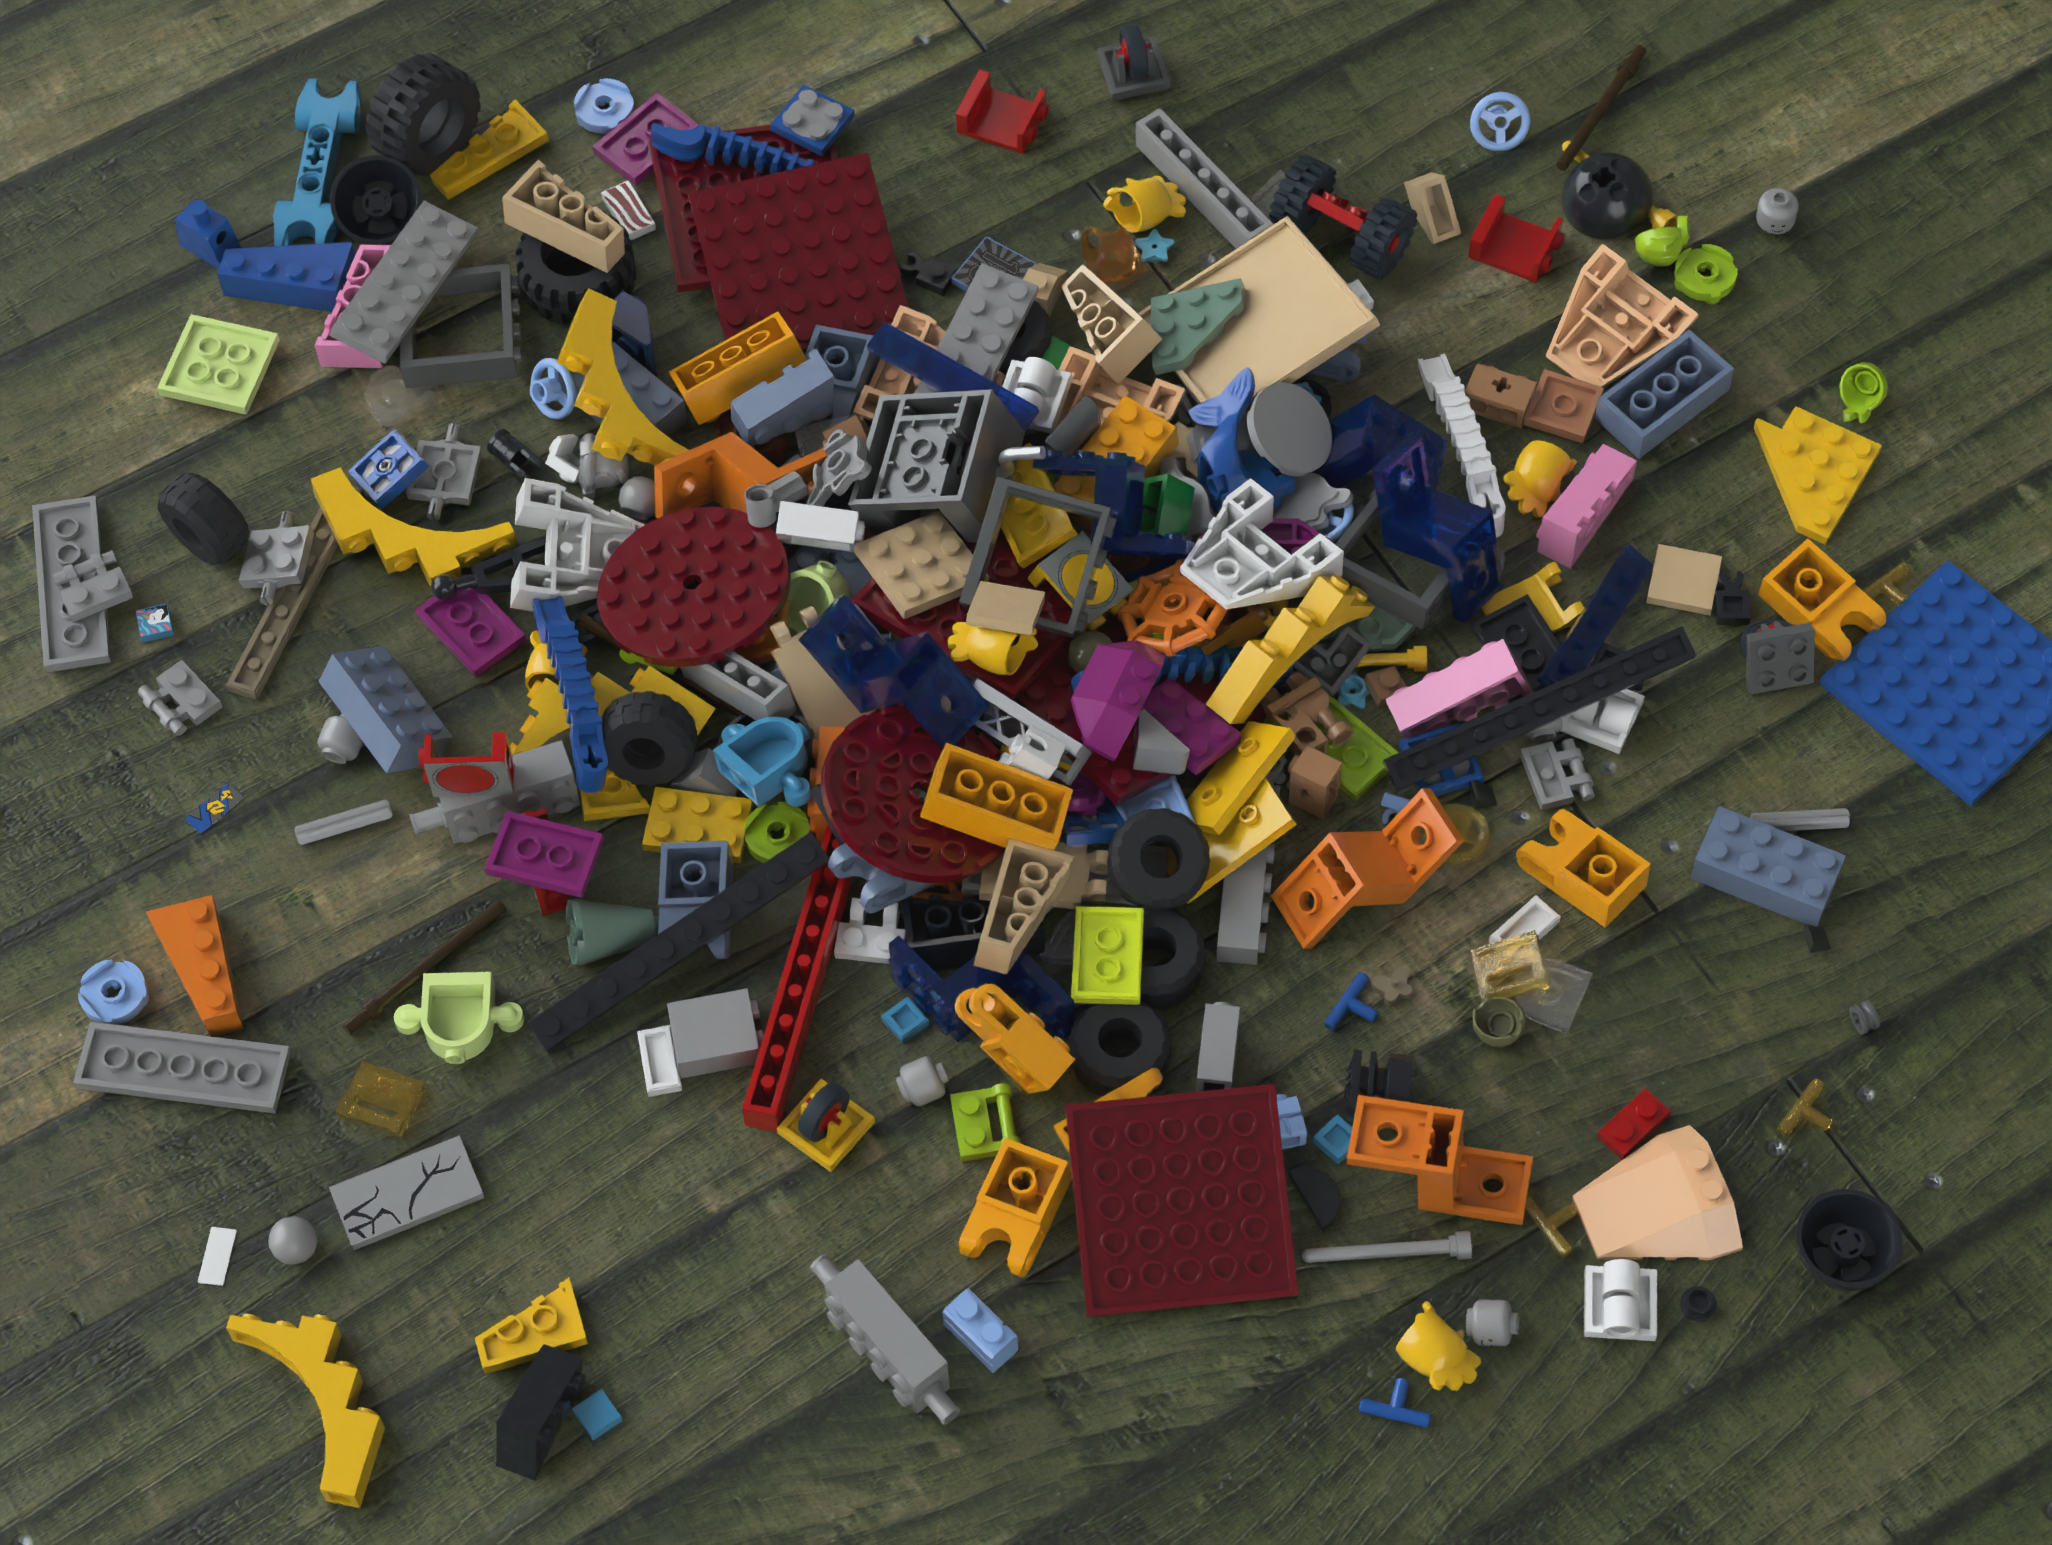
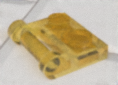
M1535 930L1470 950L1482 1002L1486 997L1504 996L1507 998L1537 988L1540 991L1550 988L1539 937ZM1533 969V976L1491 988V981Z
M362 1061L345 1096L340 1099L337 1105L336 1115L345 1119L353 1117L389 1130L391 1135L402 1137L426 1089L425 1083ZM361 1099L396 1111L398 1114L392 1117L360 1106L357 1102Z

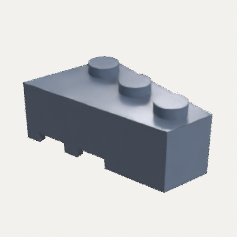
M816 348L808 353L810 359L794 369L791 364L782 369L785 374L772 383L767 384L764 380L731 401V421L744 442L752 447L757 444H765L778 435L794 432L800 426L815 420H822L833 413L834 376Z

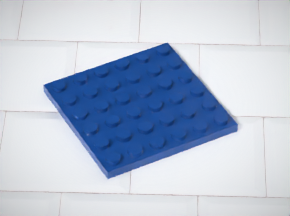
M1949 560L1886 617V624L1878 631L1873 629L1851 649L1850 657L1844 662L1839 660L1820 678L1819 685L1970 806L1979 800L2052 730V641Z

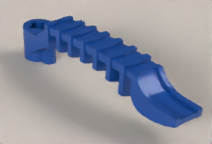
M653 123L651 128L652 146L670 157L685 162L698 160L702 157L705 147H707L705 155L707 164H714L719 150L723 152L722 160L725 165L730 166L735 155L739 157V163L742 168L747 169L749 161L755 162V170L762 174L765 166L770 167V174L814 165V160L809 159V161L801 159L799 154L794 153L792 155L785 152L784 148L779 147V149L769 146L768 142L763 141V143L754 141L751 136L745 138L737 135L735 131H731V133L723 131L718 126L710 128L701 124L692 129L677 130Z
M562 596L550 600L539 601V599H533V610L542 644H547L546 656L547 659H551V667L555 668V678L560 680L559 693L564 694L562 705L563 709H567V724H571L569 737L575 770V784L584 792L595 793L600 791L605 785L608 757L603 741L602 718L598 714V702H595L594 699L595 690L594 687H591V675L586 669V657L582 655V643L578 641L579 633L578 630H575L574 621H570Z
M1223 645L1207 656L1202 649L1187 647L1185 650L1176 652L1174 657L1166 656L1153 686L1157 685L1161 675H1166V679L1171 678L1175 681L1178 673H1183L1185 682H1191L1196 674L1195 672H1201L1202 681L1205 684L1211 681L1214 671H1218L1221 682L1243 647L1228 648L1227 645ZM1293 665L1271 688L1285 684L1286 680L1290 677ZM1084 671L1076 674L1072 678L1071 685L1073 693Z

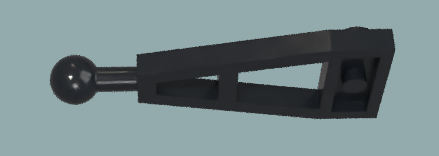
M546 535L473 565L470 575L457 578L447 574L438 575L431 583L433 595L440 600H448L455 595L456 591L476 587L479 594L511 592L513 577L486 579L485 576L511 565L514 572H516L520 561L545 552Z

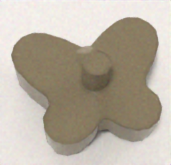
M1398 966L1390 977L1377 975L1371 980L1372 990L1384 996V1002L1388 1006L1394 1005L1398 997L1409 999L1412 996V987L1407 984L1409 971L1405 966Z

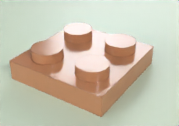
M1544 369L1525 414L1523 425L1583 444L1596 413L1598 398L1603 395L1604 388Z

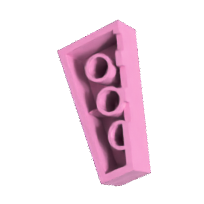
M360 245L346 275L347 281L344 288L339 290L336 297L337 303L333 312L328 314L324 323L325 329L321 337L318 336L314 345L321 367L383 368V362L331 337L330 331L391 245Z
M1605 444L1596 453L1592 452L1586 460L1584 468L1573 478L1570 485L1543 516L1542 524L1536 534V537L1539 538L1537 552L1571 569L1634 479L1637 460Z
M1501 639L1498 642L1487 643L1480 651L1468 657L1456 659L1451 666L1439 672L1427 674L1423 677L1422 681L1410 687H1402L1396 690L1391 697L1385 700L1400 732L1405 738L1450 726V721L1455 719L1458 721H1469L1477 718V713L1481 709L1489 706H1495V709L1509 704L1507 699L1520 694L1522 697H1525L1533 692L1514 654L1504 639Z

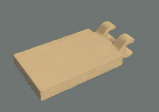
M809 606L799 611L807 627L806 630L791 637L784 621H779L769 627L779 645V648L771 651L804 719L810 729L812 728L814 739H819L820 726L845 727L863 714L867 716L875 712V709L832 622L822 626L815 608Z
M1058 842L1054 851L1075 857L1068 882L1052 907L1076 909V906H1081V901L1105 904L1107 881L1100 879L1089 881V872L1108 875V851L1098 850L1087 854V845L1077 848L1065 845L1064 842ZM1005 850L993 864L982 871L979 900L991 901Z

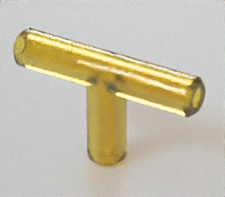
M1905 563L1899 564L1862 591L1871 599L1883 593L1897 605L1903 604V601L1909 600V597L1893 584L1909 574V567Z
M1813 1079L1777 1127V1131L1781 1135L1788 1136L1802 1117L1824 1131L1829 1130L1833 1120L1811 1106L1824 1088L1821 1080Z
M1527 1196L1525 1211L1561 1257L1567 1256L1572 1248L1557 1230V1227L1577 1215V1208L1573 1203H1568L1547 1217L1533 1197Z

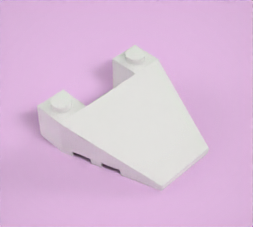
M525 478L516 498L515 525L546 530L545 563L541 565L520 561L512 578L510 608L534 612L533 599H539V601L557 599L559 596H562L565 607L596 599L599 580L609 558L624 540L643 527L644 524L617 511L611 510V512L595 506L593 505L594 501L585 496L583 499L566 492V488L557 483Z
M1251 478L1226 497L1222 503V509L1216 518H1212L1208 524L1207 532L1202 539L1199 538L1181 565L1180 572L1225 609L1306 596L1318 576H1333L1335 574L1341 577L1343 573L1344 551L1321 533L1291 555L1261 531L1273 521L1274 496Z

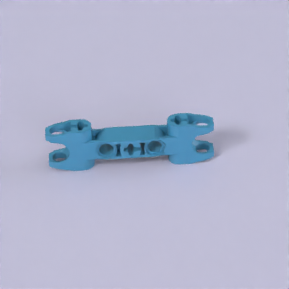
M309 78L298 97L295 111V126L297 131H307L294 199L293 201L278 200L275 205L273 214L274 246H291L295 240L301 237L314 238L316 244L335 243L340 227L332 215L331 206L328 202L342 133L358 134L362 119L360 108L361 90L358 81L350 80L347 82L344 91L337 97L325 98L320 95L318 79Z

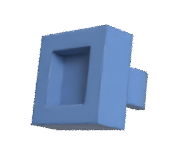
M1389 792L1384 793L1381 806L1388 807L1389 809L1384 812L1382 822L1388 824L1390 816L1393 813L1398 814L1411 799Z

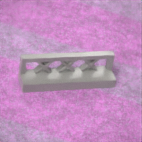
M977 678L970 689L977 696L963 718L1008 747L1011 746L1015 737L1007 738L1005 736L1003 723L1014 720L1020 722L1022 736L1026 733L1027 727L1029 728L1032 725L1066 744L1063 754L1069 753L1076 760L1066 775L1057 770V768L1052 775L1071 786L1092 752L1078 741ZM987 701L994 706L996 719L982 722L975 716L984 702ZM1001 711L1006 713L1008 716L1002 717ZM997 725L998 731L991 728V726Z

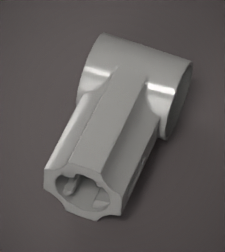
M792 471L770 485L756 484L746 489L744 496L748 522L754 527L770 526L777 519L776 513L779 511L780 501L794 503L808 494L807 486L803 482L801 475Z

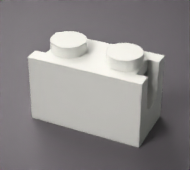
M1031 725L1024 736L1017 734L1009 748L1011 753L1007 754L1004 752L998 762L1048 780L1057 768L1066 744Z

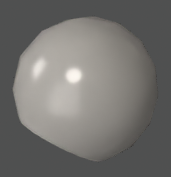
M643 476L632 477L626 481L620 489L618 499L622 511L640 520H648L655 515V481Z
M296 1216L280 1219L272 1227L269 1234V1248L273 1256L289 1265L306 1262L314 1254L318 1243V1235L312 1223Z

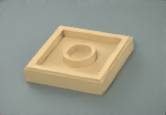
M1658 544L1646 603L1710 616L1722 556Z
M980 581L967 613L966 624L1032 635L1045 601V592Z

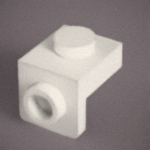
M574 434L557 436L549 447V456L545 464L559 472V476L563 480L575 484L579 482L580 458L572 452L578 437Z

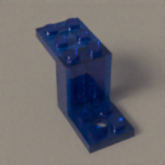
M1375 394L1329 421L1332 432L1330 454L1325 463L1311 473L1322 476L1331 487L1341 488L1379 466L1427 496L1436 492L1448 440ZM1410 447H1412L1417 454V459L1413 457V452L1410 449Z
M1411 433L1372 468L1384 544L1387 547L1446 568L1454 619L1465 623L1504 587L1493 511L1431 489L1423 438Z
M1046 450L1044 459H1033V469L1049 475L1095 477L1094 503L1111 508L1113 512L1112 518L1116 519L1114 533L1111 538L1106 537L1103 549L1107 550V555L1187 558L1196 543L1193 542V537H1186L1185 534L1165 533V539H1162V536L1141 532L1145 465L1135 462L1136 457L1127 456L1126 453L1107 452V458H1104V456L1095 455V452L1076 451V457H1073V455L1064 454V451ZM1097 519L1092 520L1091 545L1099 522Z
M845 594L838 596L798 639L861 714L903 703L942 750L946 743L955 746L990 706L928 631L886 644ZM839 633H842L847 638L848 646L846 650L841 649L838 645L837 637ZM943 696L948 697L951 702L949 713L945 712L941 706Z
M897 936L888 943L889 963L892 971L890 976L893 982L901 990L906 988L913 995L912 999L916 1006L924 1013L928 1011L935 1018L934 1021L939 1030L946 1036L951 1034L957 1042L973 1030L957 1015L955 1011L956 999L963 991L978 988L985 984L998 986L1011 999L1019 994L1021 1001L1029 1009L1035 1008L1042 1015L1041 1019L1050 1031H1057L1064 1039L1071 1034V1028L1075 1022L1074 1000L1024 950L1007 975L973 966L975 957H973L943 981L900 936ZM969 998L966 1003V1007L968 1012L973 1014L969 1008Z

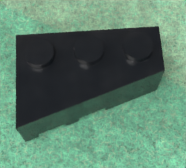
M545 1344L542 1345L497 1420V1467L536 1480L559 1428L567 1416L575 1394L578 1395L583 1388L586 1375L582 1373L581 1357Z

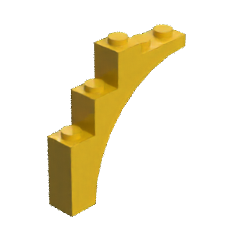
M588 288L578 306L556 363L565 366L572 372L585 375L574 406L582 409L589 415L598 416L603 419L591 449L599 452L606 458L615 459L619 462L628 453L635 459L652 465H657L689 451V449L674 442L656 428L638 409L625 389L615 364L612 348V320L617 301Z
M341 467L311 479L314 495L343 555L363 551L368 545L374 544L388 574L395 571H405L418 562L430 588L433 579L438 575L447 574L453 578L461 577V569L465 567L472 568L473 565L482 562L484 559L500 555L516 547L515 533L510 522L486 529L464 532L433 531L406 524L386 515L371 505L351 485Z
M1338 575L1318 576L1298 608H1283L1263 640H1248L1206 705L1229 724H1244L1277 680L1313 645L1340 626L1355 619L1368 617L1375 606L1367 600L1369 597L1367 593L1356 586L1349 587L1350 584Z
M650 665L646 671L639 668L629 683L634 687L631 693L653 691L657 694H665L670 696L672 700L678 701L693 717L697 736L716 709ZM598 671L594 677L591 675V687H594L595 690L594 699L595 702H598L599 717H602L603 712L612 701L630 692ZM545 678L543 683L536 680L527 694V697L532 699L528 705L539 713L536 718L530 714L521 727L520 732L525 735L519 744L516 745L513 742L510 744L512 755L541 747L550 738L571 727V724H567L566 721L567 709H563L562 705L564 694L559 693V685L548 678Z
M243 1314L242 1317L230 1315L226 1329L233 1341L258 1348L280 1360L301 1378L315 1397L321 1411L325 1430V1466L320 1485V1491L325 1501L360 1508L385 1427L380 1415L374 1410L359 1407L355 1410L364 1382L356 1366L346 1361H336L333 1364L342 1338L337 1323L325 1315H314V1318L302 1315L299 1327L297 1328L294 1324L286 1321H276V1324L264 1322L260 1317L252 1314Z

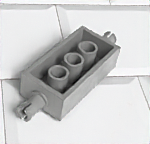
M562 740L512 755L515 764L514 794L439 797L440 803H437L438 807L409 814L415 835L445 826V828H449L453 844L474 841L482 835L492 832L498 833L506 811L522 814L528 810L545 808L547 815L565 813L581 805L577 792L578 787L575 784L574 765L572 762H569Z
M827 1254L818 1257L811 1264L810 1270L825 1285L827 1298L824 1302L829 1309V1312L826 1314L834 1327L838 1330L844 1328L850 1335L848 1340L853 1349L860 1356L864 1353L873 1362L870 1365L873 1372L882 1382L887 1379L895 1388L893 1394L903 1407L906 1408L909 1405L918 1414L925 1407L929 1406L943 1425L953 1421L961 1410L945 1393L950 1389L947 1361L859 1259L843 1271H840Z

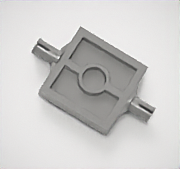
M453 423L448 425L445 440H419L416 452L430 467L407 487L406 494L408 499L430 502L427 518L433 520V518H435V521L440 519L443 504L470 506L482 457L481 446L465 445L458 441L462 429L458 424H455V426H453Z
M285 511L282 512L280 524L277 528L251 531L239 583L243 589L262 588L259 601L264 605H268V603L270 605L273 604L275 591L278 588L291 584H301L303 581L315 533L310 525L292 527L295 515L289 511H286V513Z

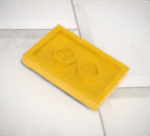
M655 787L642 841L643 850L661 853V843L728 841L734 855V862L741 863L745 846V823L752 813L753 801L747 798Z

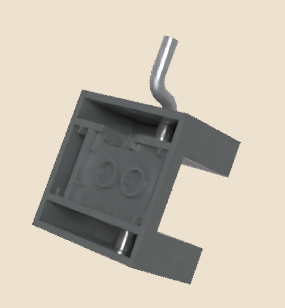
M992 389L881 395L866 442V461L872 466V469L866 478L855 481L848 505L853 511L859 512V518L864 521V524L875 536L918 519L921 509H939L967 543L977 542L997 476L1012 480L1017 460L1044 459L1046 450L1044 446L1021 447L1025 431Z

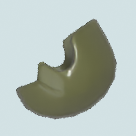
M1094 630L1079 633L1076 639H1073L1068 646V666L1077 674L1085 671L1097 645L1113 643L1112 640L1104 633Z
M1504 996L1486 997L1476 1009H1473L1474 1032L1482 1042L1491 1047L1511 1045L1524 1031V1012L1514 1000Z

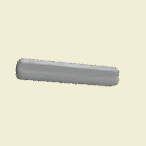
M384 799L296 826L295 835L298 843L304 845L392 817V810L388 800Z
M1846 808L1753 813L1750 817L1782 831L1847 828L1850 824V815Z

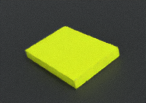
M1076 906L1071 1003L1140 1005L1144 908Z

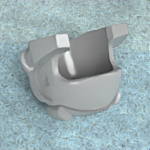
M590 433L585 434L581 441H579V484L582 487V495L589 499H594L596 488H612L620 483L625 484L629 480L630 458L628 453L624 455L621 462L602 456L599 452L591 449L596 436Z

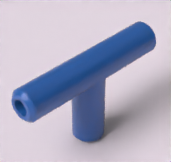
M1363 972L1357 974L1325 1020L1326 1028L1336 1030L1348 1011L1357 1014L1371 1023L1376 1021L1379 1012L1357 999L1370 981L1368 975Z
M1405 1378L1395 1380L1390 1404L1362 1398L1359 1411L1425 1428L1430 1426L1432 1417L1429 1413L1404 1408L1409 1388V1381Z

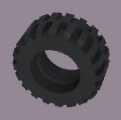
M419 54L398 63L399 67L392 68L387 73L388 77L386 80L380 82L377 87L379 90L370 102L371 110L367 112L366 119L369 125L366 126L369 142L378 155L400 161L411 170L414 176L431 175L457 151H464V145L473 136V128L477 127L479 120L477 113L480 112L481 104L478 100L480 98L479 91L472 77L439 56Z
M609 215L610 218H612L615 222H617L620 225L619 220H617L614 216ZM622 226L624 230L625 254L610 271L606 273L598 268H594L578 276H564L551 271L554 265L571 255L523 232L520 237L521 241L516 247L515 262L521 291L524 298L527 299L528 305L533 310L539 311L540 316L548 320L553 317L554 322L565 324L566 322H573L578 306L588 288L613 300L622 291L631 295L635 287L634 281L636 280L637 271L632 242L629 239V233L626 228Z

